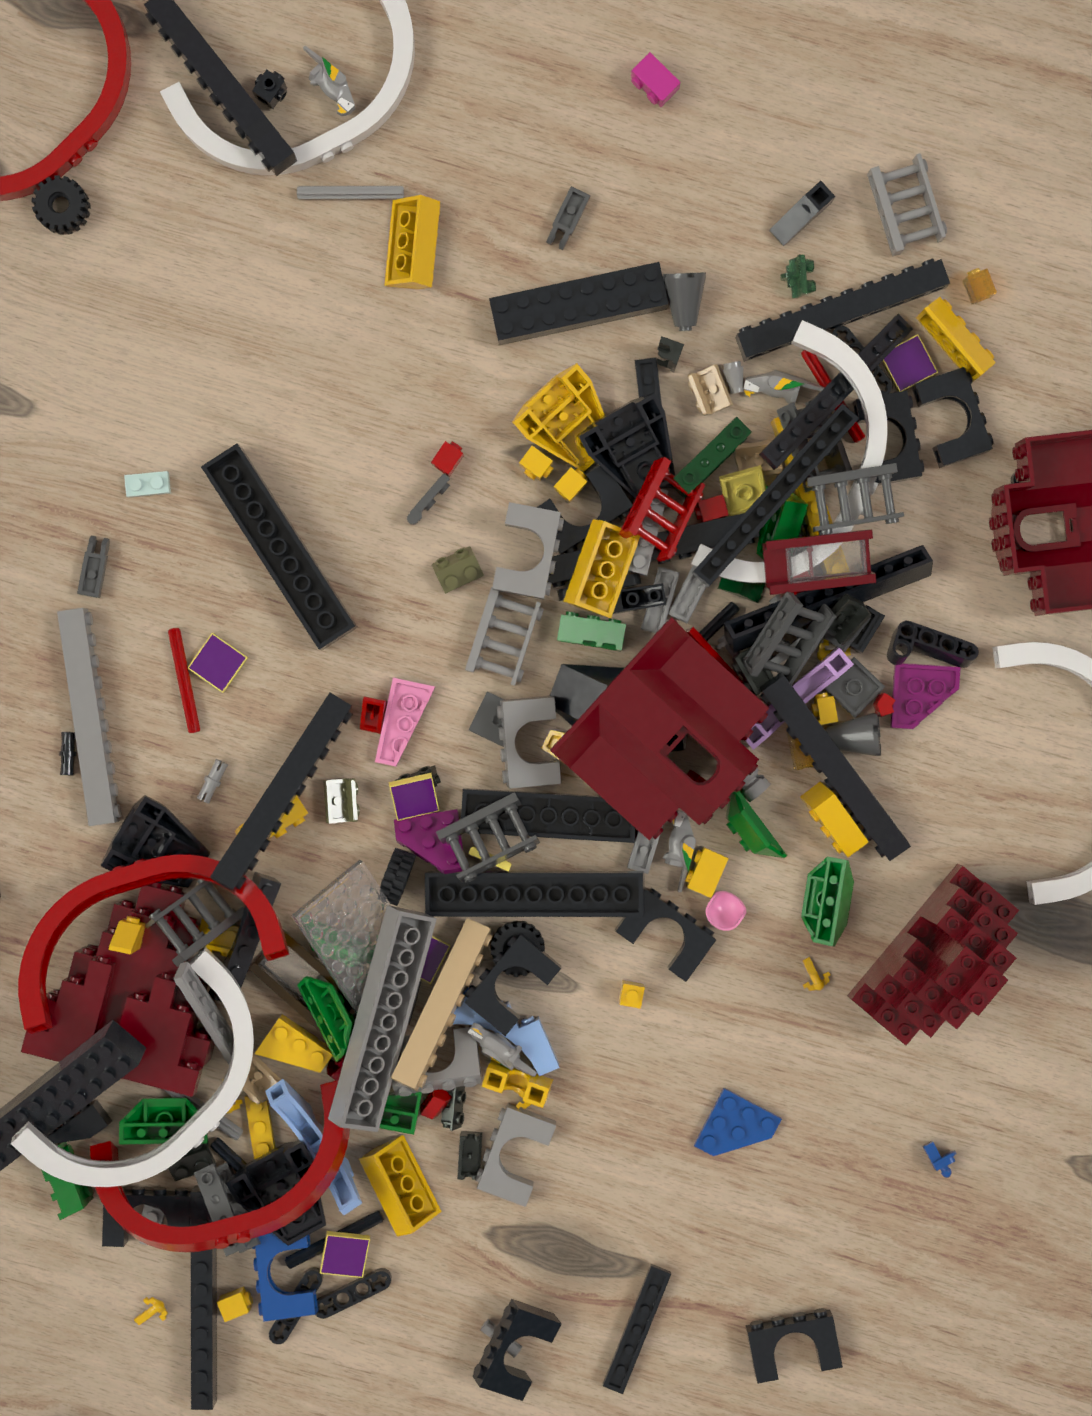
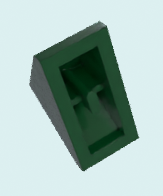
M721 577L717 589L758 603L765 583L737 582Z

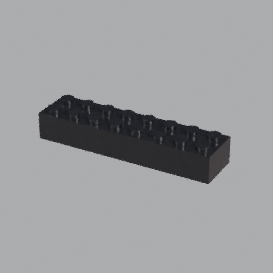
M660 262L489 298L499 346L659 312L668 308V299Z
M463 788L461 819L515 792L522 804L518 806L517 812L529 837L536 835L541 838L635 843V827L601 796ZM504 813L498 816L497 821L504 835L519 836L509 814ZM484 823L478 826L479 834L494 835L489 824Z

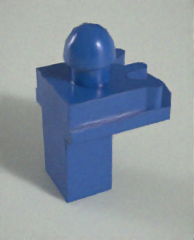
M931 1141L922 1146L934 1170H941L942 1176L949 1178L952 1171L948 1165L955 1162L953 1156L957 1154L956 1151L953 1150L940 1156L934 1142Z

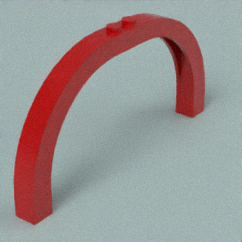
M82 0L97 16L105 35L108 52L106 79L95 106L85 119L43 160L21 172L0 176V201L23 198L34 194L35 189L40 190L41 187L38 185L40 182L43 184L47 183L46 178L50 177L54 180V176L59 175L62 177L72 167L78 166L83 159L82 157L88 151L91 152L96 148L98 141L116 120L129 88L131 50L124 23L111 0Z
M169 855L149 860L141 859L135 861L132 865L126 867L117 866L112 871L95 876L79 884L55 902L42 917L30 936L20 965L18 997L24 1030L34 1034L53 1028L46 994L47 970L50 958L60 937L80 914L94 904L111 896L169 879H200L223 887L210 877L220 861L196 855ZM244 876L247 878L245 884L240 890L236 889L233 894L250 910L258 930L265 958L271 961L290 955L280 920L274 908L257 885L247 876Z
M332 1081L320 1085L324 1108V1131L313 1163L301 1180L290 1191L265 1207L207 1224L175 1227L151 1221L135 1211L128 1202L122 1186L95 1187L97 1194L108 1213L126 1232L149 1246L171 1252H200L215 1248L224 1249L230 1244L237 1242L246 1243L252 1238L278 1230L300 1217L320 1199L337 1175L348 1146L350 1129L341 1128L328 1119L338 1082ZM111 1141L90 1146V1159L97 1161H119L118 1149Z

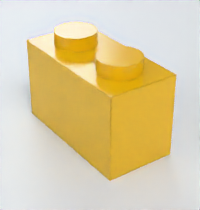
M703 847L702 850H697L693 862H696L693 871L689 869L685 878V882H687L686 887L712 898L729 858L706 847Z

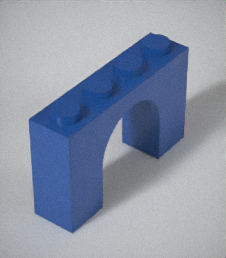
M272 1232L259 1236L261 1244L252 1249L256 1250V1258H254L253 1264L254 1270L258 1271L259 1280H256V1291L261 1296L258 1310L259 1315L263 1316V1322L315 1315L318 1312L316 1289L288 1292L280 1289L274 1283L271 1276V1263L274 1257L282 1251L308 1248L311 1245L310 1234L289 1246Z

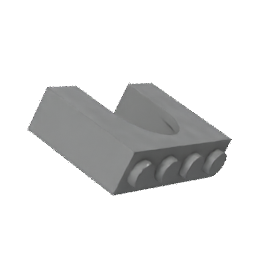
M509 502L505 526L535 533L543 543L544 555L541 562L529 571H515L496 567L493 590L544 600L545 595H550L552 583L548 582L549 574H554L556 561H552L553 552L558 553L560 543L556 536L557 531H562L564 518H560L561 512Z
M543 696L500 700V706H497V716L502 721V727H499V739L503 740L504 749H500L501 761L505 762V770L502 771L503 784L507 783L509 789L561 784L560 763L557 760L528 762L521 759L515 749V737L523 725L531 721L556 719L554 697Z
M471 1027L453 1029L455 1057L446 1069L435 1073L426 1072L425 1075L428 1076L423 1088L419 1087L418 1091L392 1080L395 1095L409 1096L417 1092L431 1093L433 1090L438 1089L452 1090L459 1086L474 1087L477 1084H481L478 1042L468 1034ZM404 1036L397 1064L410 1036Z
M508 1103L506 1109L501 1108L498 1120L501 1123L499 1128H494L490 1138L493 1141L491 1149H486L483 1156V1161L486 1163L483 1169L479 1168L475 1181L478 1182L477 1189L526 1207L534 1181L506 1170L500 1160L501 1148L507 1141L516 1137L529 1138L549 1146L556 1128V1121L523 1108L518 1109L515 1105Z

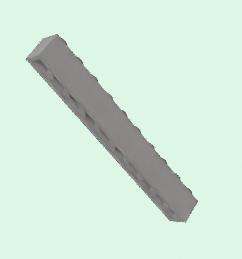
M86 608L57 611L88 825L95 826L119 822L121 807L116 801L118 786L113 781L115 766L113 761H110L109 754L112 753V745L110 740H107L106 732L109 731L107 719H104L103 710L106 709L104 698H101L100 689H102L103 685L102 679L97 673L99 658L94 653L96 638L94 633L91 632L90 626L93 625V617Z

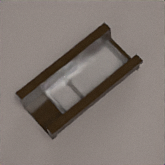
M283 929L290 955L268 961L262 953L249 967V970L321 1032L297 986L304 977L309 976L335 986L338 993L343 996L344 1005L348 1012L358 1003L361 997Z

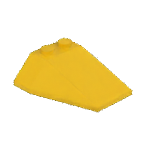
M576 363L554 376L522 406L512 423L526 439L585 472L595 461L587 454L578 435L593 422L605 416L591 379Z

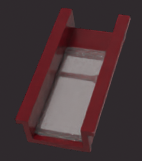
M873 530L765 541L766 543H762L765 582L770 595L782 594L787 591L800 592L876 583V574L871 571L869 539H873Z

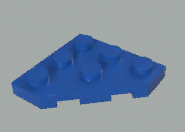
M723 1088L694 1146L712 1156H716L765 1141L773 1137L782 1118Z

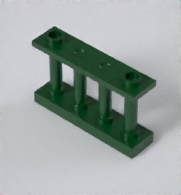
M738 417L734 418L673 479L688 494L691 493L730 457L739 445L748 439L747 437L752 431ZM671 485L684 499H686L687 495Z

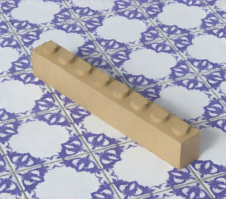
M469 918L466 919L391 1076L393 1081L415 1091H418L419 1087L423 1088L428 1077L425 1074L429 1067H433L437 1059V1055H435L438 1046H443L447 1037L445 1031L448 1026L451 1027L456 1018L454 1012L457 1006H462L465 999L463 993L467 986L470 987L475 978L473 972L476 967H480L484 959L482 953L485 947L489 948L493 940L491 928Z

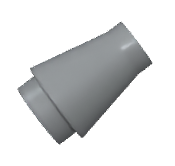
M741 361L723 364L724 370L722 371L730 393L743 392V366H741Z

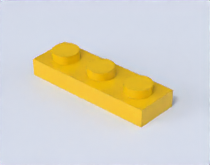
M246 1095L244 1099L255 1160L276 1147L268 1100L256 1104Z

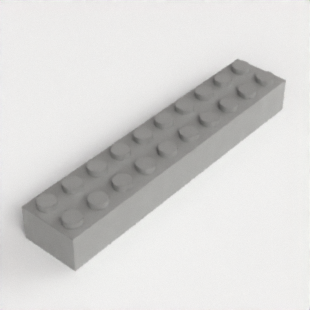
M389 905L386 907L328 1117L330 1121L341 1128L378 1132L392 1083L391 1076L397 1065L437 918L426 913Z

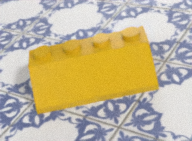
M423 195L393 200L384 286L408 289L432 288L440 201Z
M938 297L916 317L958 368L965 367L966 372H970L972 382L996 363L993 360L994 356L991 351L981 346L979 337L974 332L970 333L965 327L966 323L963 318L953 313L952 306L946 299L942 300L941 297Z
M593 519L563 602L611 618L640 536L637 535L625 539L619 535L620 527L602 520Z
M400 1135L374 1148L359 1158L397 1237L414 1233L442 1212L404 1135Z

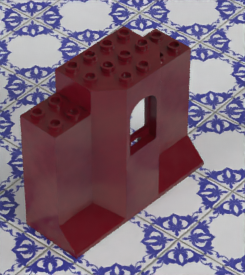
M1092 430L1025 437L1015 443V447L1012 449L1013 459L1017 461L1015 479L1019 483L1002 485L994 489L991 495L992 510L991 517L989 518L990 530H993L994 534L991 545L993 552H996L1000 571L1003 573V576L1030 573L1027 583L1029 590H1032L1033 599L1030 600V608L1035 616L1092 610ZM1063 511L1066 541L1030 545L1023 540L1020 525L1024 517Z
M671 617L569 730L554 744L550 751L648 840L652 837L656 839L664 831L662 826L667 821L671 823L679 814L677 812L678 808L696 824L700 825L703 823L705 825L718 808L723 809L731 800L729 798L730 794L733 791L737 793L746 784L743 780L748 774L751 775L758 767L756 763L759 759L740 740H747L754 732L751 728L755 724H761L767 718L768 714L766 712L769 707L700 646ZM687 733L717 761L714 774L704 782L693 781L667 757ZM676 734L678 737L668 746L667 743Z

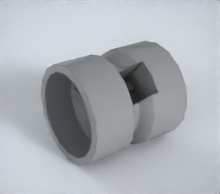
M758 768L751 775L748 774L743 780L746 784L742 787V794L749 802L756 799L771 785L764 775H758Z

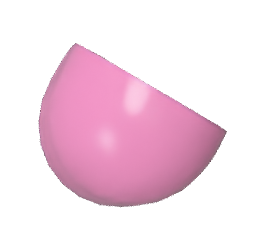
M727 891L716 892L706 907L708 921L715 928L723 931L735 929L746 915L744 903L737 896Z

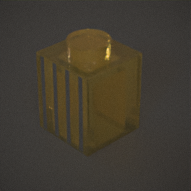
M976 268L968 272V276L963 280L972 305L989 299L997 293L988 268L980 271V268Z

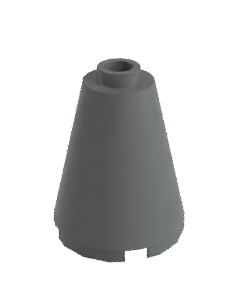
M706 272L663 274L674 326L679 327V331H692V326L697 325Z
M871 713L826 727V732L840 751L881 756L878 713Z

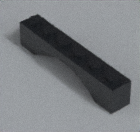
M255 872L252 881L263 892L273 907L281 883L274 877ZM246 905L233 945L223 962L224 966L238 982L240 988L243 985L260 941L255 921ZM210 987L208 993L214 1000L222 1002L217 993Z

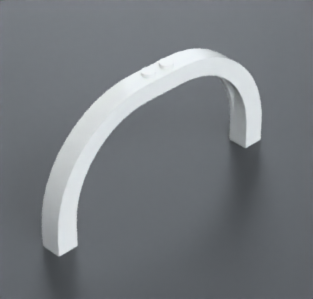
M379 0L392 27L394 47L390 71L379 94L356 117L307 143L291 148L295 153L297 162L279 175L305 170L321 162H329L334 159V155L352 150L354 145L378 130L396 110L410 82L415 56L413 26L405 0ZM180 82L160 91L177 124L200 151L218 163L237 171L256 175H275L272 170L268 172L261 163L263 159L259 154L255 156L250 149L231 144L211 131L196 114Z
M802 320L791 344L825 359L835 366L850 382L861 402L866 422V447L859 469L881 466L887 443V416L882 394L873 374L860 356L846 343L831 333ZM871 477L870 482H868L870 495L874 494L878 483L875 482L877 477ZM854 480L847 495L851 521L857 520L860 514L864 515L860 486ZM841 510L834 523L842 522ZM854 525L832 529L833 533L831 534L851 532ZM843 542L811 546L813 547V567L830 556ZM700 544L691 565L697 567L712 549ZM806 550L791 557L792 577L809 570L808 552ZM734 558L719 577L737 582L766 583L764 562H750Z
M1039 642L992 647L995 668L1024 664H1044L1071 672L1092 687V659L1076 650L1061 645ZM1092 861L1082 868L1062 876L1026 881L1029 903L1037 905L1057 902L1091 891Z
M205 946L189 961L192 969L217 993L229 1014L233 1028V1052L227 1073L217 1091L168 1141L138 1157L119 1161H97L66 1152L51 1142L28 1121L12 1137L11 1145L34 1165L48 1174L67 1182L92 1187L122 1186L142 1181L166 1170L179 1161L193 1147L197 1148L203 1142L204 1136L209 1131L213 1132L219 1126L221 1118L229 1111L238 1098L246 1082L253 1057L254 1039L250 1011L245 996L231 972Z

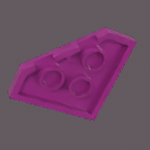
M904 663L894 665L892 698L896 701L892 705L894 713H891L890 728L914 729L922 720L943 704L947 698L959 690L961 667Z
M457 809L420 815L399 821L394 819L395 837L398 844L407 847L416 856L427 863L429 862L443 874L462 872L451 845L447 844V842L443 844L436 833L459 821ZM460 835L458 836V842L463 850L462 836Z

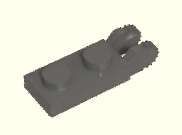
M572 186L570 187L552 224L553 228L546 243L551 245L555 240L557 231L560 230L565 234L559 243V249L564 250L591 195Z
M445 474L441 475L410 511V514L407 516V522L414 525L422 519V511L424 509L429 511L436 503L433 498L438 493L442 495L449 488L450 484L447 482L450 478Z
M91 535L87 552L84 554L77 594L100 598L108 560L107 554L110 539H103L100 554H96L94 551L97 538Z

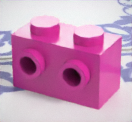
M651 52L631 70V82L637 89L640 90L642 88L647 93L648 100L654 105L658 104L662 107L680 89L681 82Z

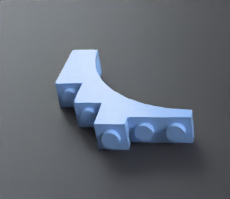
M466 987V989H465V991H464V993H463L464 995H465V993L469 990L470 987ZM465 996L462 1006H457L454 1012L456 1018L453 1024L473 1025V1023H477L483 1026V1028L503 1035L465 1003L467 998ZM509 1001L505 1004L511 1008ZM529 1016L521 1020L522 1024L520 1025L517 1022L509 1033L504 1036L516 1046L522 1047V1052L531 1061L539 1076L559 1068L558 1060L539 1016L536 1018Z
M282 1079L265 1091L270 1106L288 1124L299 1140H303L313 1159H315L322 1141L324 1127L315 1119L310 1104ZM345 1157L337 1175L329 1186L339 1211L343 1215H346L362 1204L352 1178L354 1173L349 1161Z

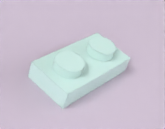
M168 471L124 475L126 497L128 498L171 494Z

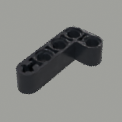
M907 620L901 622L893 632L887 651V659L893 665L903 664L911 652L915 651L961 668L969 667L979 655L978 647L971 642ZM901 631L906 632L908 636L903 635ZM922 638L926 639L928 643L923 642ZM942 645L946 646L949 651L945 650ZM896 650L901 651L903 655L898 654Z

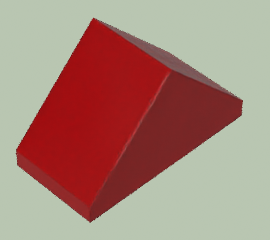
M363 697L360 730L381 734L388 701Z

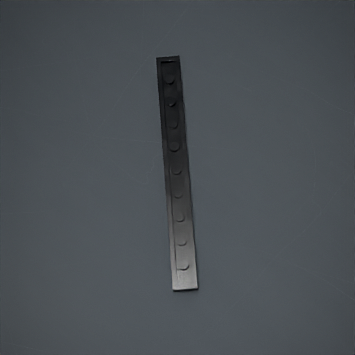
M898 313L858 355L872 372L913 328ZM839 372L762 450L759 455L773 470L777 469L854 390L846 377Z

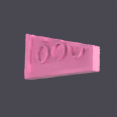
M398 678L392 679L375 762L395 767L398 765L435 686Z

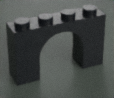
M965 367L921 381L911 387L918 408L947 399L957 402L966 413L967 426L964 433L959 438L932 448L939 469L993 449V437L991 433H987L985 427L987 424L986 417L979 410V397L976 392H973L971 386L972 377L969 371L966 372Z
M907 390L883 394L882 398L885 404L887 421L898 427L902 435L903 444L900 453L893 459L884 460L882 465L896 463L898 472L892 474V478H890L891 483L918 479L922 476V472H924V463L922 459H919L918 451L921 450V445L914 431L917 429L915 417H912L911 409L913 408L911 395L908 396ZM856 399L853 402L854 414L859 417L857 423H865L861 402L859 399ZM877 476L875 482L878 483V486L882 485L881 480Z
M601 466L586 474V478L601 501V512L596 520L613 524L612 521L618 517L620 520L626 518L633 505L618 482ZM551 499L537 507L559 512ZM564 519L562 531H557L556 539L560 540L559 554L577 550L576 545L582 541L585 542L591 524L575 526Z
M652 887L650 890L645 888L644 917H623L615 928V932L634 944L651 921L657 918H669L676 921L682 927L684 940L680 950L667 967L668 970L687 982L715 943L716 938L713 936L715 932L705 925L701 928L695 924L697 919L687 912L685 915L677 911L679 907L670 900L666 903L660 899L662 894Z
M520 933L518 936L515 934L507 943L509 948L504 953L500 951L493 960L494 966L490 970L486 968L479 976L480 983L476 987L472 985L465 993L467 997L465 1003L504 1036L518 1022L520 1016L498 997L495 982L499 974L510 967H523L548 985L561 970V965L523 933Z
M145 1187L123 1189L132 1208L142 1204H150L156 1206L164 1213L168 1226H190L191 1191H188V1188H176L175 1191L166 1190L167 1188L156 1187L153 1190H145ZM103 1205L102 1247H124L129 1240V1233L119 1225Z
M511 1299L508 1306L504 1309L499 1324L494 1329L489 1344L484 1349L479 1364L474 1368L473 1378L478 1386L523 1401L532 1384V1380L525 1371L504 1364L505 1352L511 1343L524 1336H532L552 1343L562 1325L556 1315Z
M819 1308L814 1310V1313L805 1314L804 1312H798L793 1314L792 1317L784 1318L783 1316H777L772 1318L771 1321L763 1322L756 1320L752 1321L750 1325H745L757 1384L779 1380L774 1356L775 1347L782 1337L790 1333H803L814 1341L821 1371L843 1368L834 1318L830 1309Z

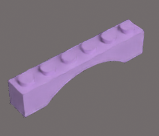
M836 647L792 686L802 700L807 703L854 664L840 648ZM772 704L768 705L767 718L761 724H755L751 728L754 732L745 740L753 750L785 722L780 723L773 713L776 709Z

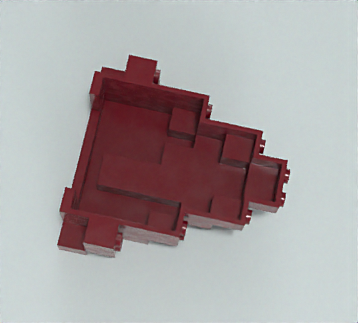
M956 864L847 996L905 1046H907L919 1030H922L931 1038L945 1021L955 1029H958L971 1012L979 1016L1007 983L1008 979L1003 974L1017 958L1006 948L1018 934L1008 923L1018 913L1019 909L989 884L979 880L963 865Z
M156 882L141 887L136 906H134V902L129 900H122L114 904L108 929L102 932L99 946L88 944L87 947L85 946L75 951L69 975L62 980L60 989H54L46 993L53 1028L34 1034L26 1031L21 1048L22 1053L60 1062L114 1020L146 1047L139 1065L121 1079L190 1097L197 1093L203 1067L211 1060L215 1043L205 1030V1027L197 1029L199 1018L179 986L175 983L174 977L179 966L176 967L172 960L178 956L176 953L177 949L157 923H155L148 929L145 926L141 948L136 952L126 954L109 950V945L120 920L127 919V916L140 918V922L147 924L151 920L149 916L158 909L161 911L165 910L187 894L182 892L183 888L170 885V888L161 886L162 883ZM183 902V903L180 905V907H181L183 910H184L185 902ZM171 911L164 916V919L184 945L191 946L194 943L192 941L193 937L174 912ZM188 916L199 930L201 923H198L196 918ZM191 956L185 962H189L193 958V956ZM196 973L207 991L208 984Z

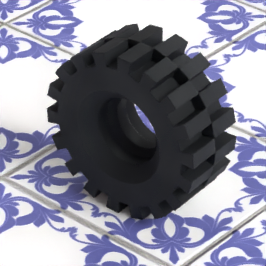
M56 175L54 180L48 177L46 178L47 183L43 184L40 182L38 184L41 187L40 190L35 189L33 192L36 198L32 197L31 202L34 204L32 210L36 214L35 217L44 227L53 233L57 232L59 235H64V232L68 235L73 234V229L79 231L81 229L79 225L82 223L85 226L87 223L85 217L90 216L88 208L91 209V204L88 202V195L76 181L70 180L69 177L63 176L61 178L59 175ZM58 197H65L69 202L68 209L62 213H58L53 209V202Z
M395 848L382 879L377 899L398 906L415 862V854Z
M516 920L504 924L494 934L491 943L492 960L500 951L504 953L509 948L507 943L514 934L518 936L520 933H523L545 952V942L541 932L534 925H530L526 921L518 922ZM518 966L504 970L506 975L511 974L514 975L513 977H518L519 975L527 976L530 973L528 969Z

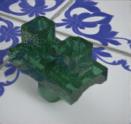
M799 254L796 258L789 260V265L786 266V273L780 275V280L787 281V288H791L792 298H800L816 291V282L814 280H807L806 273L814 271V260L805 259V255Z

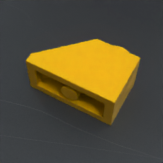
M127 916V919L120 920L109 945V950L132 954L139 950L146 923L140 922V918Z

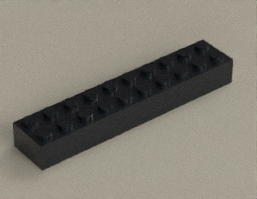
M236 443L202 465V470L317 648L322 651L358 628L243 448Z
M428 871L425 873V913L432 917H644L645 915L644 871H483L477 874L478 877L468 883L465 881L461 882L456 875L461 872L443 874L440 871Z
M112 1020L0 1108V1171L22 1155L11 1145L12 1137L28 1121L46 1137L136 1068L145 1053L146 1047L117 1022Z

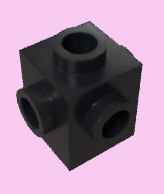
M266 69L255 81V87L252 90L255 98L271 109H274L279 101L282 102L287 94L285 78L276 71L272 73Z

